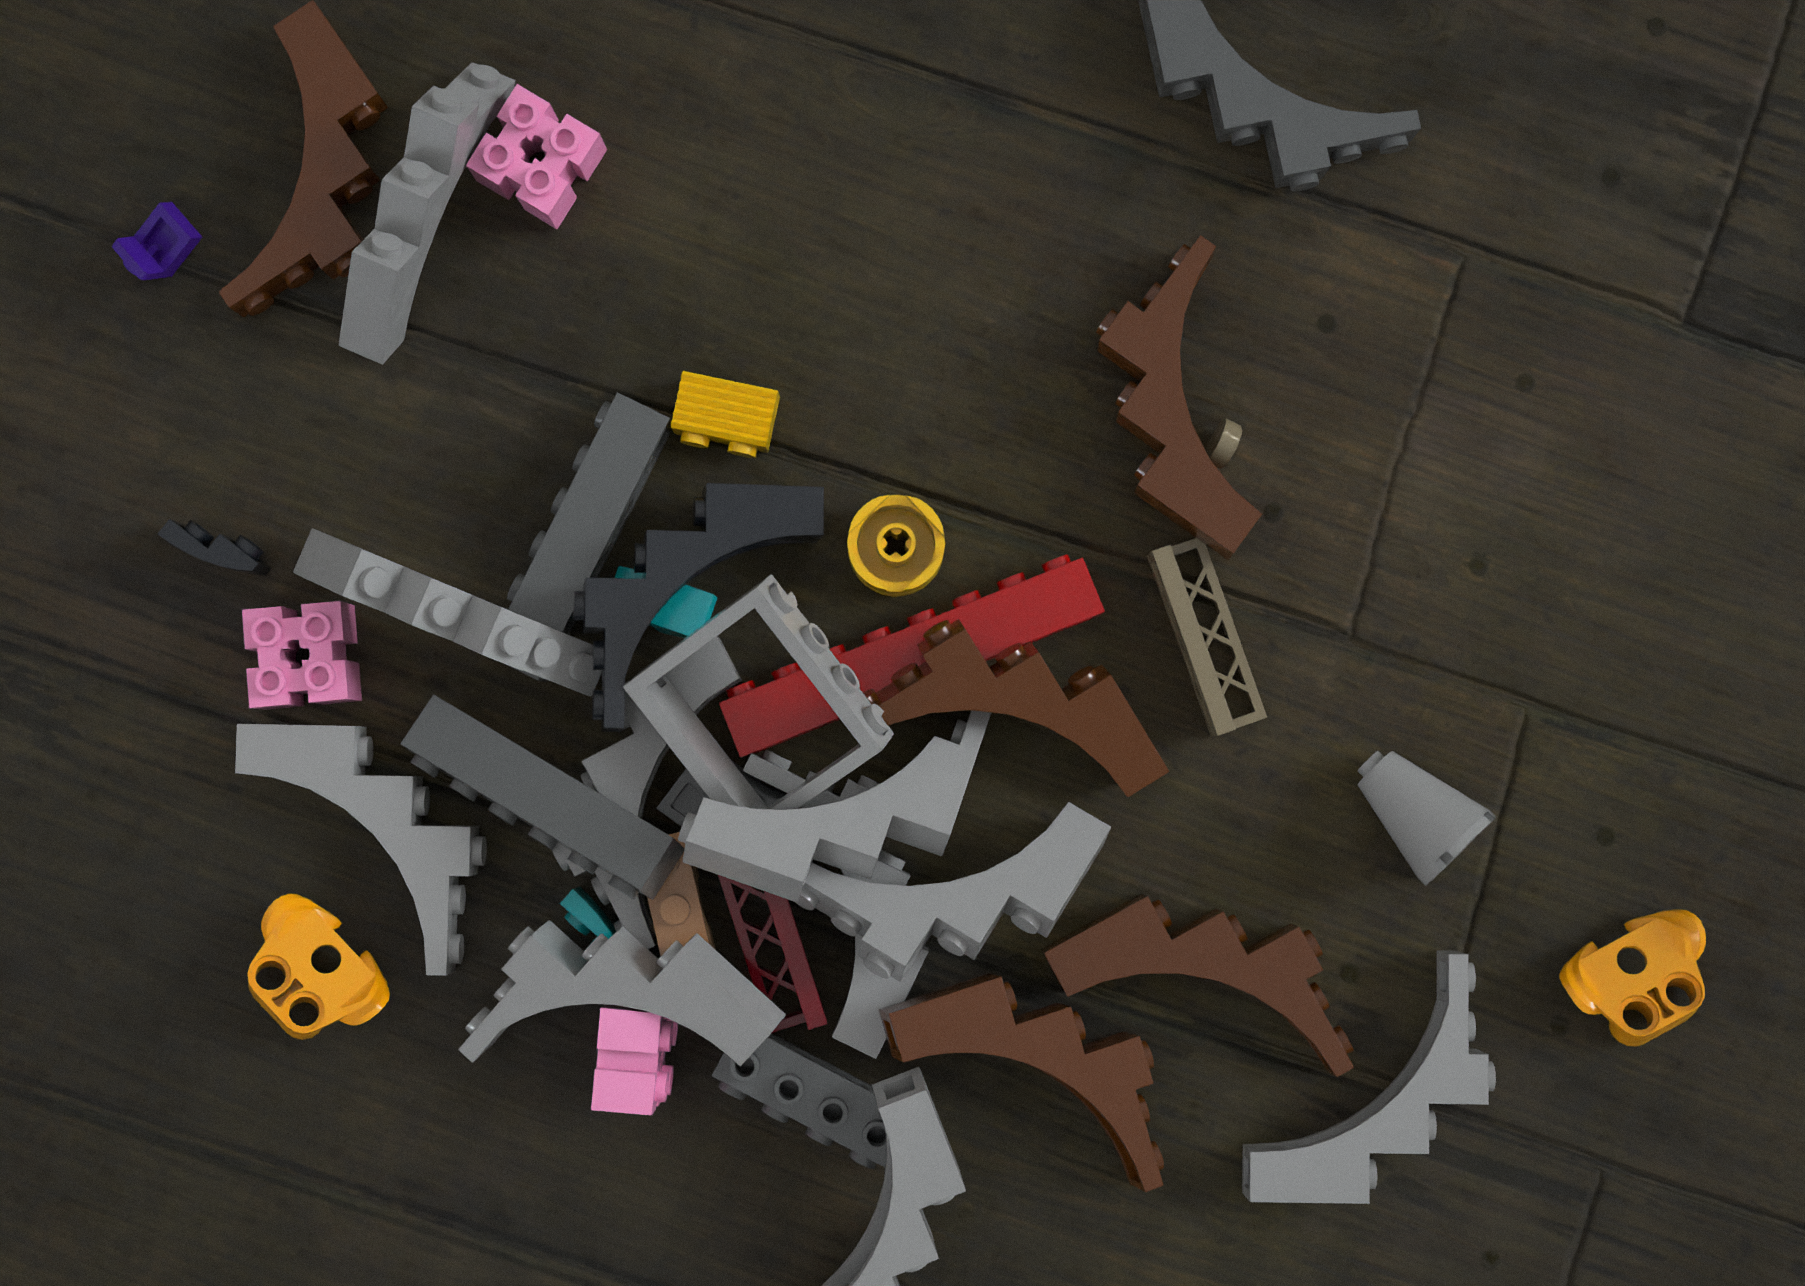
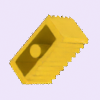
M683 371L671 421V429L675 434L681 435L680 442L698 448H708L710 441L728 445V453L747 458H756L757 451L768 453L780 395L778 390Z

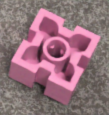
M517 84L497 115L498 120L503 126L501 133L497 139L486 133L467 162L466 167L477 182L507 200L511 198L514 191H517L515 196L525 211L558 229L577 199L571 187L573 181L577 176L588 181L606 153L607 148L600 133L568 114L565 115L561 123H558L559 120L549 102ZM543 151L546 156L542 161L534 158L533 162H530V157L536 152Z
M343 601L301 604L302 617H298L296 610L282 606L242 610L245 649L258 652L259 668L246 669L249 708L270 710L304 706L303 694H308V703L323 705L362 701L359 663L347 660L346 645L358 644L355 605ZM300 647L309 649L310 652L309 659L302 660L303 667H301L300 663L296 662V654Z
M619 1005L602 1006L600 1008L597 1040L598 1056L597 1067L594 1072L591 1110L652 1115L656 1110V1106H659L661 1102L665 1103L667 1095H671L674 1066L666 1065L665 1053L670 1052L671 1046L676 1044L678 1023L644 1010Z

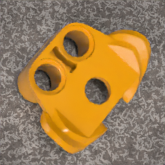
M287 894L274 900L262 918L261 930L265 943L252 960L247 973L248 987L252 996L287 1034L301 1040L314 1037L322 1028L338 1020L348 1025H360L373 1018L385 1007L390 997L387 981L374 957L367 950L358 957L334 931L342 924L336 916L308 898L298 894ZM323 946H330L336 949L341 957L339 967L335 971L326 974L315 970L311 963V957L316 949ZM266 967H275L283 972L285 981L277 989L266 990L256 982L257 974ZM303 1002L312 1004L318 1011L317 1020L309 1026L296 1025L289 1016L293 1006Z
M1664 910L1629 920L1624 926L1630 933L1598 949L1593 941L1587 943L1564 964L1559 974L1562 985L1576 1006L1584 1013L1592 1015L1602 1014L1609 1020V1028L1612 1035L1618 1042L1626 1046L1636 1047L1649 1042L1687 1021L1702 1005L1705 998V987L1696 961L1704 951L1706 934L1701 920L1687 910ZM1626 948L1638 950L1645 958L1644 970L1638 974L1624 972L1617 963L1618 953ZM1672 986L1683 989L1689 997V1005L1683 1007L1673 1004L1666 995V988ZM1636 1010L1642 1013L1647 1021V1028L1635 1030L1629 1027L1623 1019V1011Z

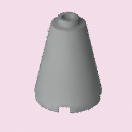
M1379 751L1375 752L1357 771L1363 776L1358 783V787L1417 878L1425 886L1444 870L1496 818L1487 808L1394 751L1389 752L1385 757Z

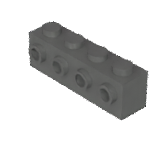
M773 1033L765 1039L741 1066L723 1053L712 1074V1077L720 1080L718 1088L739 1100H744L746 1095L764 1103L761 1110L768 1116L783 1123H788L790 1118L807 1126L805 1134L826 1146H831L833 1141L849 1148L851 1151L848 1156L869 1169L874 1170L877 1164L886 1167L885 1128L872 1085Z

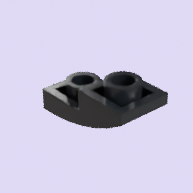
M169 519L158 532L159 536L175 547L203 561L234 571L266 576L271 570L270 566L259 559L264 551L241 534L236 540L219 534L213 543L210 544L214 536L196 522L190 520L185 525Z

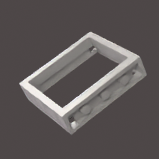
M772 574L641 670L623 688L710 799L729 805L754 809L788 810L798 809L881 752L894 733L881 717L884 713L881 707L871 704L860 690L859 680L853 670L846 664H840L828 648L829 643L823 631L814 623L807 621L797 608L798 604L793 592L791 591L787 594ZM754 608L859 743L769 807L762 801L665 676L667 672Z

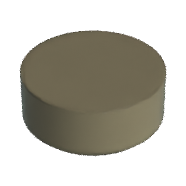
M1227 418L1222 419L1218 424L1206 448L1210 460L1219 469L1224 468L1228 464L1242 435L1241 425Z

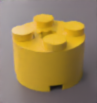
M885 495L874 498L856 513L851 522L847 537L850 564L859 580L877 593L891 597L913 594L927 586L937 575L941 567L945 552V535L942 523L934 510L916 497ZM891 536L893 539L898 540L902 536L907 539L905 543L906 554L903 556L897 552L890 556L885 552L888 548L886 538Z

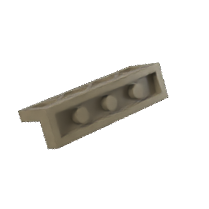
M1194 538L1174 546L1168 545L1151 551L1147 555V559L1210 736H1219L1236 730V728L1267 718L1206 544L1198 538ZM1195 549L1201 565V571L1193 585L1183 580L1175 556ZM1204 577L1210 592L1199 588ZM1196 594L1214 602L1218 614L1210 630L1200 626L1192 606ZM1220 623L1226 638L1216 633ZM1212 640L1220 642L1231 649L1234 659L1226 675L1215 671L1208 651ZM1236 669H1238L1242 683L1232 679ZM1229 685L1247 694L1253 712L1232 719L1224 696Z

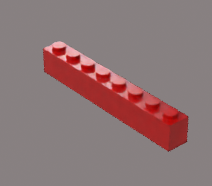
M1066 554L1042 564L1044 573L1026 580L1023 572L997 582L999 591L981 598L979 590L970 592L952 600L954 609L936 616L934 608L907 618L909 627L891 634L889 626L862 636L864 645L846 652L844 644L830 648V651L840 664H846L853 670L859 680V688L862 692L870 689L878 692L892 683L891 677L901 668L911 663H916L920 666L926 662L917 644L925 640L923 634L928 629L942 621L948 620L951 624L959 619L984 660L988 661L997 657L1000 652L1014 644L1021 643L1024 646L1029 642L1033 643L1098 617L1105 610L1083 557L1071 562L1069 555ZM797 662L773 671L771 674L774 681L757 688L754 681L751 680L726 690L729 699L719 702L740 758L748 757L751 753H758L840 720L804 671L801 670Z

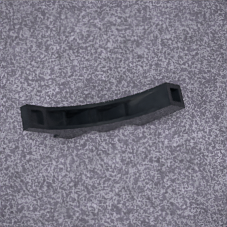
M706 483L702 491V497H694L693 526H701V531L646 530L643 544L635 543L634 573H642V579L585 578L583 591H574L573 617L574 621H583V634H602V641H593V670H602V690H593L592 720H601V732H622L624 729L625 689L623 686L625 685L628 667L643 633L669 599L692 579L710 567L735 555L757 548L780 544L817 543L824 535V487Z

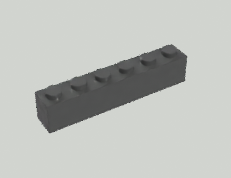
M618 392L612 403L605 401L601 406L594 422V427L598 428V431L591 445L584 444L579 450L572 467L577 473L569 489L562 487L558 492L551 507V513L555 517L547 532L541 530L537 534L529 551V556L534 559L526 575L521 573L517 575L507 595V600L512 601L508 610L570 635L576 623L573 617L574 591H583L585 578L599 577L672 431L671 419ZM514 668L538 681H542L545 683L547 681V679L541 678L524 670L522 671L517 668Z
M433 695L401 742V745L414 754L410 761L411 764L433 778H436L438 773L442 771L453 778L449 787L473 802L478 795L491 801L492 804L488 811L513 826L519 818L532 826L528 835L549 849L553 850L556 844L560 843L572 851L567 859L593 875L598 867L612 875V878L608 884L633 900L638 892L653 900L684 852L685 848L673 837L436 695Z

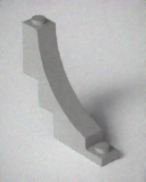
M971 710L967 722L960 719L957 720L950 741L934 736L921 753L902 770L867 791L835 803L810 808L772 810L729 805L703 797L697 814L687 813L679 833L678 841L685 843L683 863L798 903L813 859L871 879L885 837L942 856L951 835L991 712Z

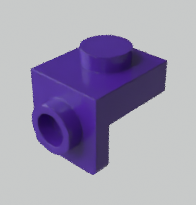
M161 202L134 236L117 238L112 244V248L123 260L125 268L144 281L172 277L203 237L173 202Z

